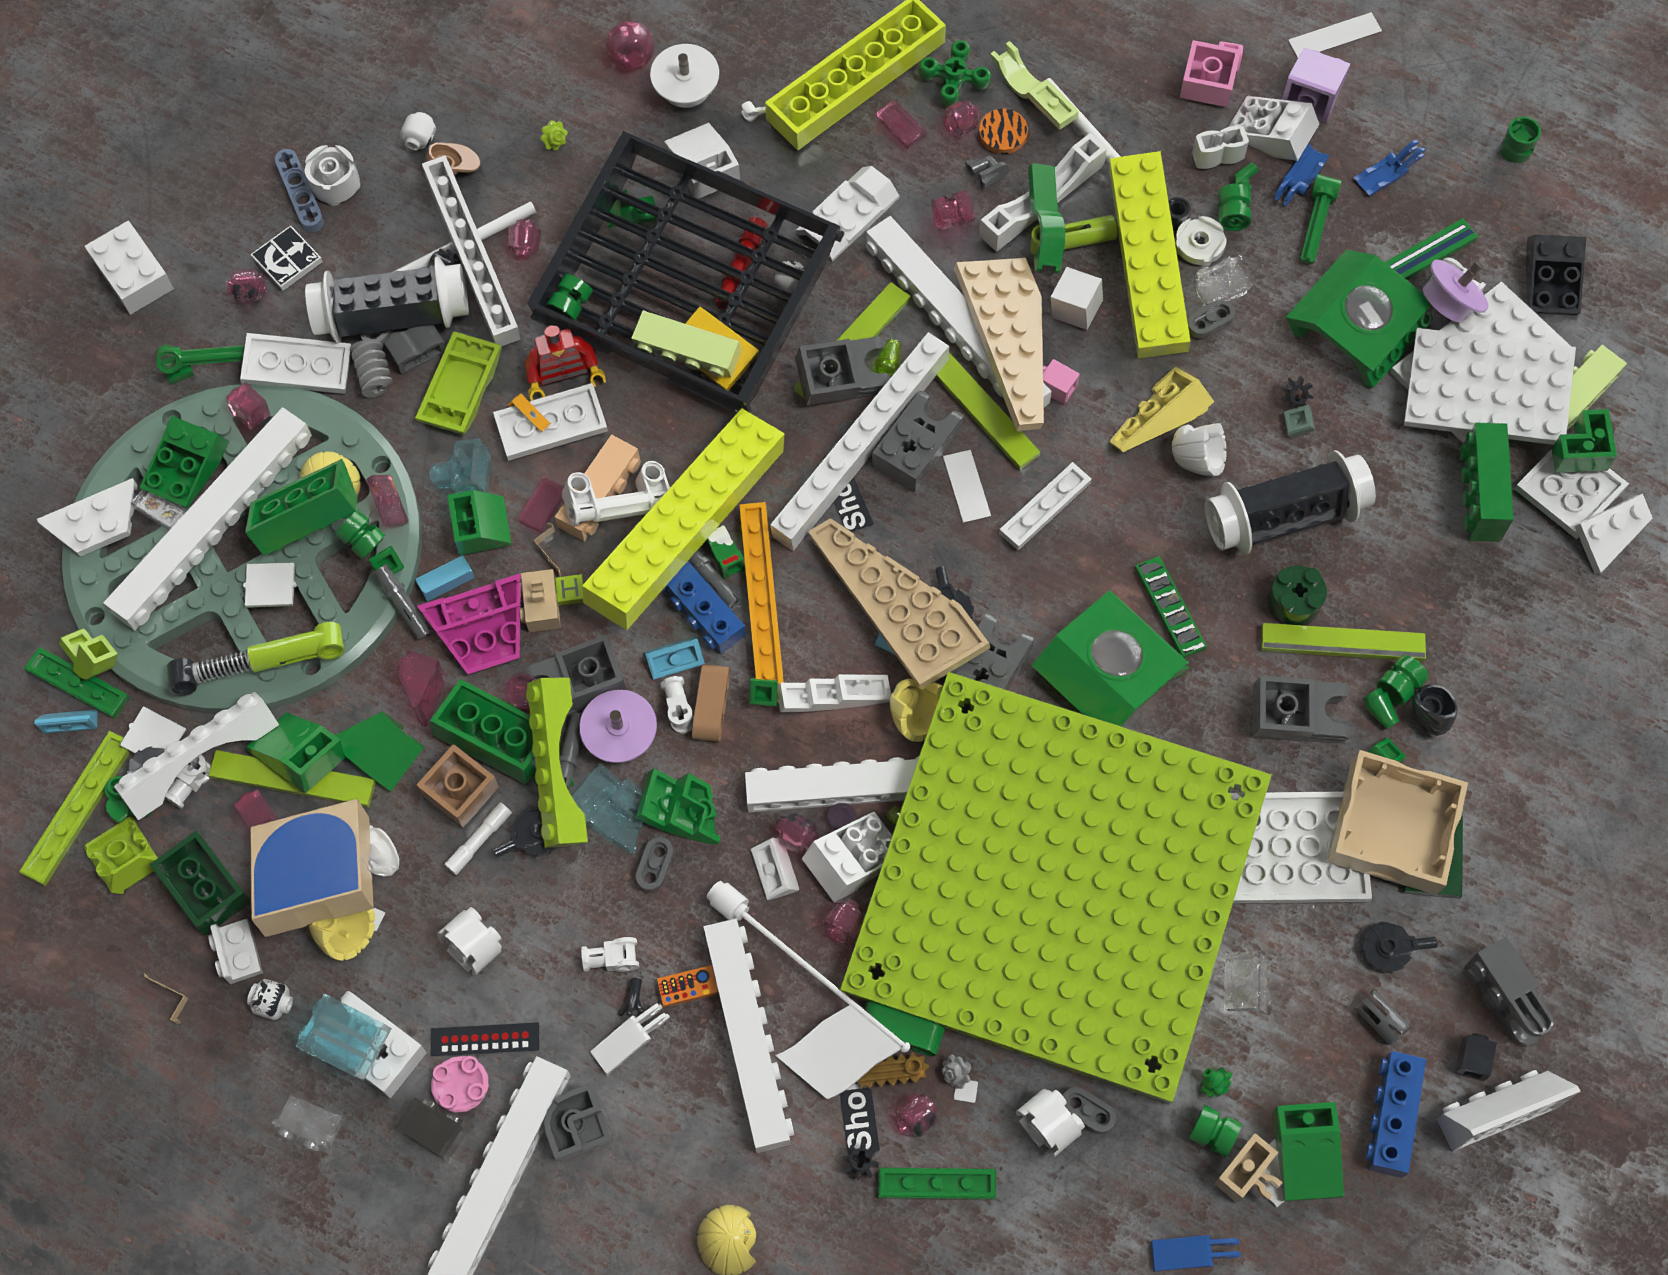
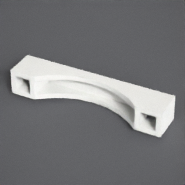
M1090 133L1075 144L1055 167L1057 203L1105 165L1107 148ZM1028 191L1014 201L997 206L981 219L979 236L996 252L1038 219L1036 215L1031 214L1030 192Z
M256 692L246 694L228 710L218 712L214 719L207 724L193 729L190 735L182 741L172 743L167 748V751L158 757L148 759L139 770L123 776L114 787L135 817L140 820L163 804L166 793L175 777L198 755L228 742L241 740L256 741L279 724L263 699Z

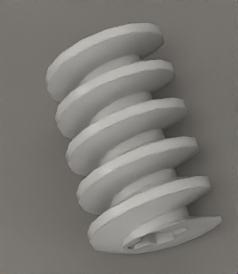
M359 341L350 346L363 396L368 398H376L385 394L387 388L393 383L392 378L389 377L390 370L386 368L388 362L384 359L383 344L378 341Z

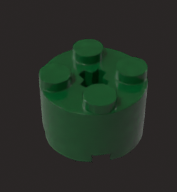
M1298 565L1282 569L1276 576L1268 596V607L1271 614L1281 620L1282 624L1303 626L1310 624L1319 615L1327 597V587L1321 577V573L1315 568Z

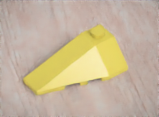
M1174 367L1151 389L1154 393L1147 402L1142 401L1138 405V414L1127 419L1109 441L1111 445L1125 452L1203 415L1208 410V407L1214 403V400L1199 379Z

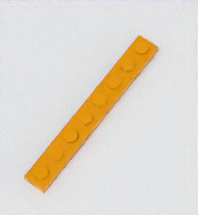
M766 502L740 504L756 679L778 680L779 685L784 683Z

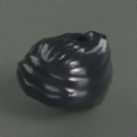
M1428 684L1421 687L1412 697L1413 714L1429 735L1436 737L1445 734L1451 729L1457 717L1458 707L1454 696L1448 689L1441 685Z

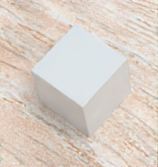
M1066 267L1051 295L1052 318L1088 330L1103 301L1102 279Z

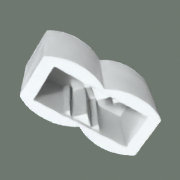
M1230 126L1220 132L1205 131L1198 134L1192 151L1196 167L1208 169L1220 163L1233 164L1243 160L1249 143L1245 128L1243 126Z

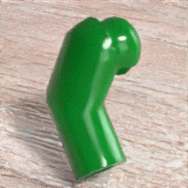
M1250 162L1238 171L1233 177L1234 184L1246 185L1251 190L1252 185L1249 184V178L1258 172L1257 166Z

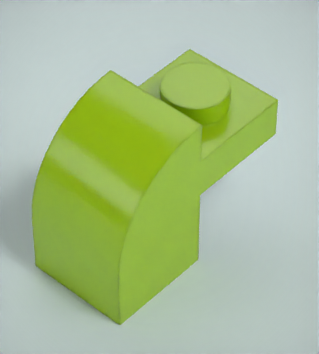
M83 628L60 638L59 645L74 663L73 671L83 679H89L108 671L116 664L118 653L104 635L92 639Z

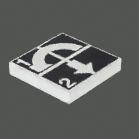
M292 226L286 228L251 254L252 259L282 291L323 262L321 257Z

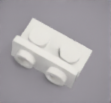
M248 919L223 927H219L217 924L210 926L212 934L208 938L212 950L217 951L219 960L215 961V966L220 978L224 977L230 984L263 973Z

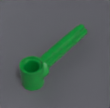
M1320 174L1316 176L1311 194L1315 203L1300 260L1306 265L1313 264L1316 260L1329 206L1336 202L1342 181L1340 179Z
M162 345L155 352V361L160 371L170 374L177 370H182L184 365L243 361L245 345L180 350V347ZM165 354H171L175 357L174 361L170 364H163L160 360Z

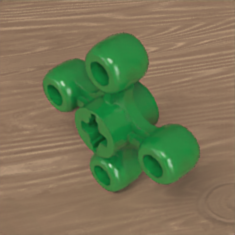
M963 40L953 43L951 46V58L946 61L945 65L938 64L931 57L924 58L919 64V74L924 80H933L936 77L944 80L945 85L940 91V101L946 107H953L958 103V89H961L965 83H971L976 89L984 90L989 87L991 82V73L987 68L978 67L975 70L966 68L965 62L970 56V47Z

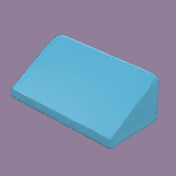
M461 556L415 580L428 602L475 577L464 556Z
M696 636L645 651L653 680L705 664Z
M86 710L44 714L35 719L34 724L44 734L96 729L98 726V711Z

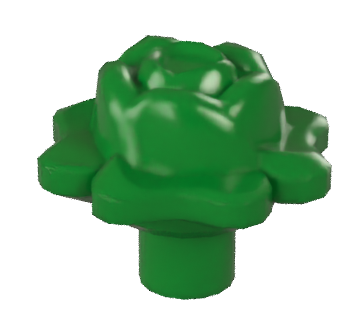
M1223 1067L1217 1071L1212 1068L1204 1070L1203 1076L1205 1078L1201 1081L1203 1086L1200 1091L1207 1094L1209 1098L1214 1096L1220 1097L1222 1094H1226L1231 1085L1232 1073L1225 1071Z

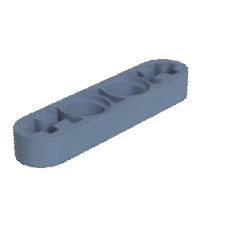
M282 149L276 154L275 163L304 230L307 232H317L324 225L321 211L296 153L291 149ZM286 159H289L292 166L289 170L284 162ZM293 177L302 178L301 182L297 185L289 184V180ZM301 196L310 197L306 204L297 203ZM310 211H311V213H312V215H313V218H314V220H315L314 222H311V223H310V221H309V219H308V216H307V214H306L307 212H310Z

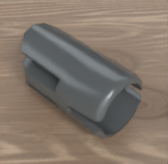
M1373 989L1370 993L1389 1014L1385 1017L1366 996L1362 999V1002L1381 1022L1377 1025L1358 1005L1353 1009L1389 1045H1392L1399 1038L1392 1031L1390 1025L1403 1035L1409 1030L1410 1025Z

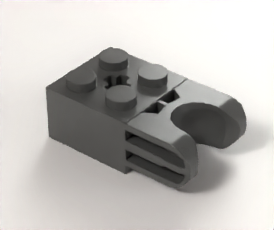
M880 337L857 340L844 339L800 346L795 356V361L806 406L878 394L891 376L887 373L878 374L871 372L866 367L865 360L880 354L884 347L883 339Z
M924 391L917 393L872 452V467L915 493L962 429L965 417L963 414L953 411L943 420L934 421L926 416V412L930 406V395Z
M987 613L978 629L988 640L990 649L951 671V673L973 680L982 679L980 681L982 683L1008 691L1033 647L1035 636L1023 633L1015 643L1002 645L993 637L997 617ZM964 704V707L970 710V705Z
M607 634L555 653L556 656L528 666L522 674L526 684L540 678H570L573 705L566 716L585 710L587 705L602 693L612 690H628Z
M1260 675L1253 684V737L1342 743L1350 739L1348 725L1332 721L1325 712V704L1339 703L1345 700L1350 695V687L1344 683L1315 681V679Z
M1507 936L1479 951L1464 966L1468 980L1472 985L1477 986L1482 993L1483 1003L1489 1010H1493L1515 1044L1529 1047L1536 1043L1540 1036L1545 1035L1551 1030L1553 1017L1536 992L1539 984Z

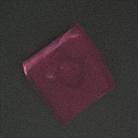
M407 650L405 657L399 660L396 672L421 726L427 727L447 678L438 659Z

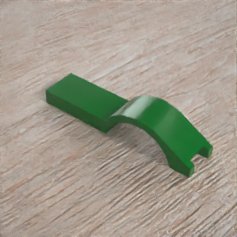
M1032 163L1028 167L1031 214L1036 215L1040 223V242L1034 257L1035 271L1040 272L1043 265L1053 266V273L1058 274L1061 271L1065 245V224L1062 215L1058 213L1055 166Z

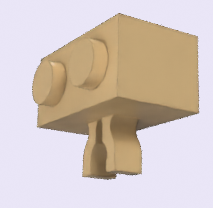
M553 569L521 573L520 599H524V607L520 608L521 623H526L529 632L561 628L556 577Z
M1254 1133L1214 1185L1237 1204L1252 1186L1256 1187L1260 1196L1268 1201L1272 1194L1266 1191L1265 1185L1259 1179L1265 1183L1273 1184L1277 1189L1283 1183L1277 1177L1265 1173V1169L1279 1152Z

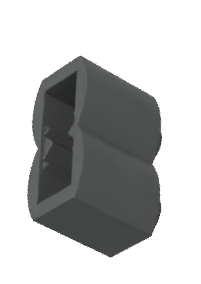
M434 325L410 327L407 331L395 332L384 342L388 354L401 374L410 372L424 362L441 356L446 349L445 343Z

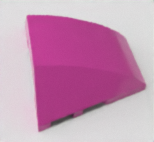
M521 573L497 580L495 583L417 606L468 675L520 658Z

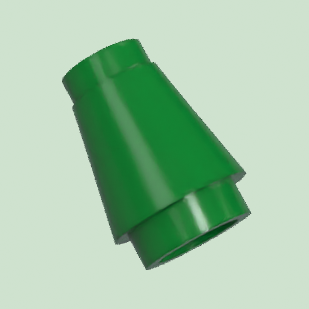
M1381 687L1362 699L1366 704L1364 707L1383 725L1385 730L1399 722L1388 693H1384Z

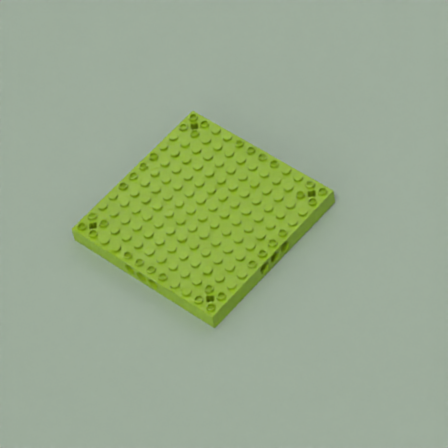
M948 672L840 990L847 996L865 1002L878 1003L938 1023L945 1027V1029L1171 1104L1175 1097L1272 774ZM964 704H969L972 712L968 710V714H963L960 706L964 707ZM1233 789L1238 790L1240 797L1237 800L1231 799ZM876 966H880L882 973L885 974L883 978L879 976L878 980H874L870 972L871 969L876 970ZM1151 1058L1156 1059V1065L1160 1066V1070L1155 1069L1153 1073L1148 1072L1149 1067L1145 1065V1061L1149 1062Z

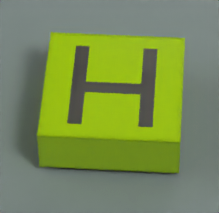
M582 574L555 578L558 605L583 603Z

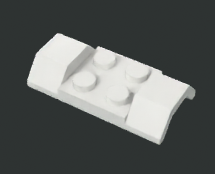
M872 166L862 167L848 181L845 180L812 212L814 215L839 225L841 231L845 233L841 242L836 240L828 258L832 262L899 199V194L892 182ZM802 227L795 230L797 235H807L818 245L823 237Z

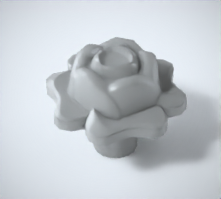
M949 1055L948 1059L942 1063L944 1067L942 1074L945 1081L952 1087L957 1086L959 1089H962L965 1083L970 1082L968 1073L971 1071V1064L968 1061L963 1062L960 1056Z

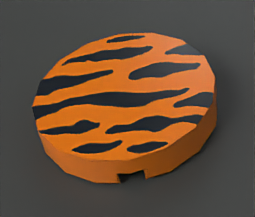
M1004 108L993 110L986 114L980 122V141L987 150L995 154H1001V152L1015 153L1026 143L1028 134L1026 120L1014 110Z

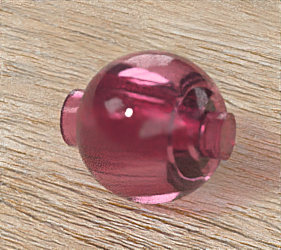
M622 21L610 31L606 41V49L609 58L616 66L624 70L633 71L643 68L650 62L654 54L655 42L650 30L643 24L636 21Z

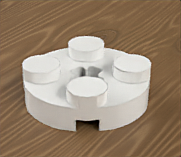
M1205 216L1191 220V218L1187 219L1177 230L1175 238L1176 253L1190 263L1201 267L1210 266L1212 262L1222 256L1227 241L1223 233V227L1216 220ZM1196 237L1198 239L1204 237L1206 244H1198L1194 239Z

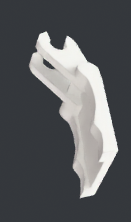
M661 1004L653 1005L637 1018L635 1016L630 1017L590 1051V1054L603 1069L606 1076L640 1047L647 1044L651 1040L648 1033L660 1027L669 1019L668 1013H663L644 1028L641 1026V1023L652 1018L662 1009Z

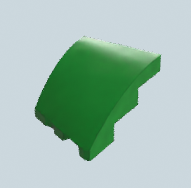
M384 711L335 734L341 740L344 755L389 791L394 789L425 747L404 732L403 728L405 726Z
M655 768L648 771L636 818L658 829L683 838L713 845L720 843V835H716L714 825L716 812L712 803L711 785L690 773L675 780Z

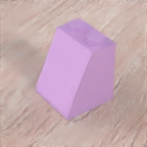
M1303 48L1288 77L1282 100L1312 103L1318 121L1327 123L1346 79L1350 63L1344 62L1339 58L1321 54L1316 50Z

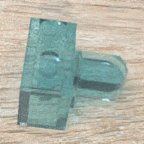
M479 438L455 441L454 455L450 456L449 462L434 464L430 469V478L439 489L451 487L456 493L471 490L489 493L491 452Z

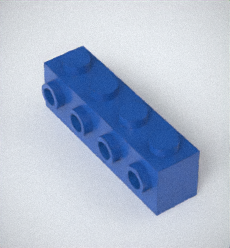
M689 561L686 562L661 591L662 593L666 591L671 597L669 600L677 611L682 610L688 616L686 617L688 624L695 631L697 629L701 631L704 635L702 637L704 642L711 650L715 648L722 654L746 636L745 625Z
M1391 1051L1386 1056V1059H1381L1379 1075L1383 1076L1382 1084L1377 1086L1374 1096V1103L1378 1104L1377 1114L1372 1115L1369 1131L1374 1132L1372 1143L1367 1144L1365 1151V1160L1369 1161L1368 1170L1400 1178L1409 1173L1426 1065L1425 1058Z

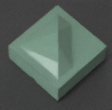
M1309 404L1284 411L1287 433L1290 438L1315 431Z

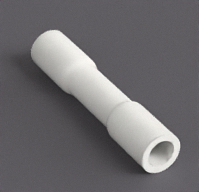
M499 802L483 820L481 826L464 845L456 850L444 866L457 876L472 859L480 846L493 832L497 831L512 812Z

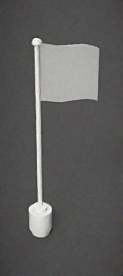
M719 881L710 889L707 899L710 900V905L728 920L737 918L738 921L745 918L849 1004V1006L822 1021L796 1045L776 1055L826 1099L835 1097L849 1089L876 1064L901 1050L904 1053L909 1051L910 1044L908 1042L905 1044L747 914L749 900L729 883L724 884L722 881Z

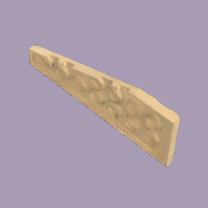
M1026 258L956 262L954 267L955 274L1016 431L1041 429L1044 423L1042 296Z
M830 518L808 531L811 540L920 689L925 688L948 674V672L955 670L990 649L988 640L958 602L953 599L949 600L941 594V591L935 587L931 588L922 582L917 575L890 557L883 556L876 551L875 547L869 543L865 544L856 538L854 533Z

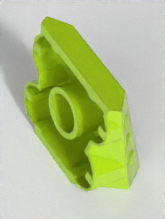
M133 817L126 818L122 823L115 825L84 845L86 854L96 867V872L105 882L111 893L124 894V890L152 872H155L150 864L158 857Z

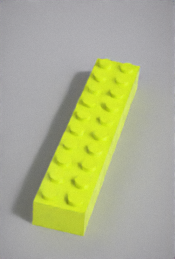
M741 409L582 585L583 603L625 630H628L783 453L785 433L746 410Z

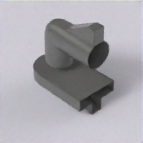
M990 155L965 162L972 175L979 173L982 189L1005 178L1010 169L1005 162L998 163Z

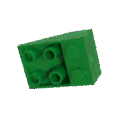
M171 416L140 485V489L188 508L219 466L229 441L214 432Z
M287 712L277 720L279 724L277 727L246 746L249 752L303 793H307L345 759L341 740L319 724Z
M1336 1102L1277 1106L1272 1113L1276 1148L1279 1152L1277 1155L1281 1181L1283 1182L1284 1202L1343 1198L1341 1136Z

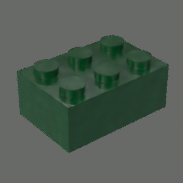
M197 830L150 864L190 920L204 936L212 932L211 925L217 924L220 926L251 903V900Z

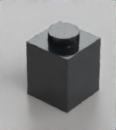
M1472 1033L1467 1035L1461 1041L1455 1074L1483 1082L1488 1079L1492 1072L1497 1042L1490 1041L1489 1037L1483 1034Z

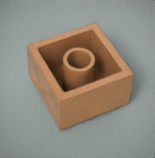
M454 744L416 785L425 799L462 828L499 788L494 775Z

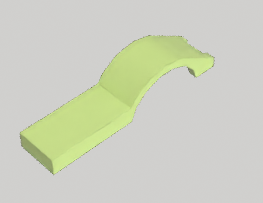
M1010 41L1006 43L1008 51L1000 56L995 51L991 53V59L1012 91L1022 98H1029L1059 130L1079 117V111L1048 79L1040 82L1028 72L1020 58L1018 49Z

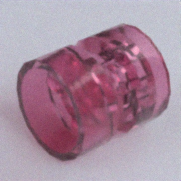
M966 190L952 193L949 199L946 196L931 200L933 217L940 231L953 228L956 222L959 225H964L975 221L973 204Z
M523 673L512 676L504 688L507 703L530 715V706L526 697L527 683L536 679L529 674Z

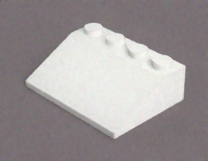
M1537 1070L1521 1076L1522 1081L1512 1085L1511 1081H1507L1496 1086L1495 1093L1486 1096L1483 1091L1468 1098L1470 1103L1461 1107L1456 1102L1443 1108L1444 1114L1437 1118V1121L1453 1152L1553 1111L1581 1091L1577 1085L1549 1071L1538 1074Z

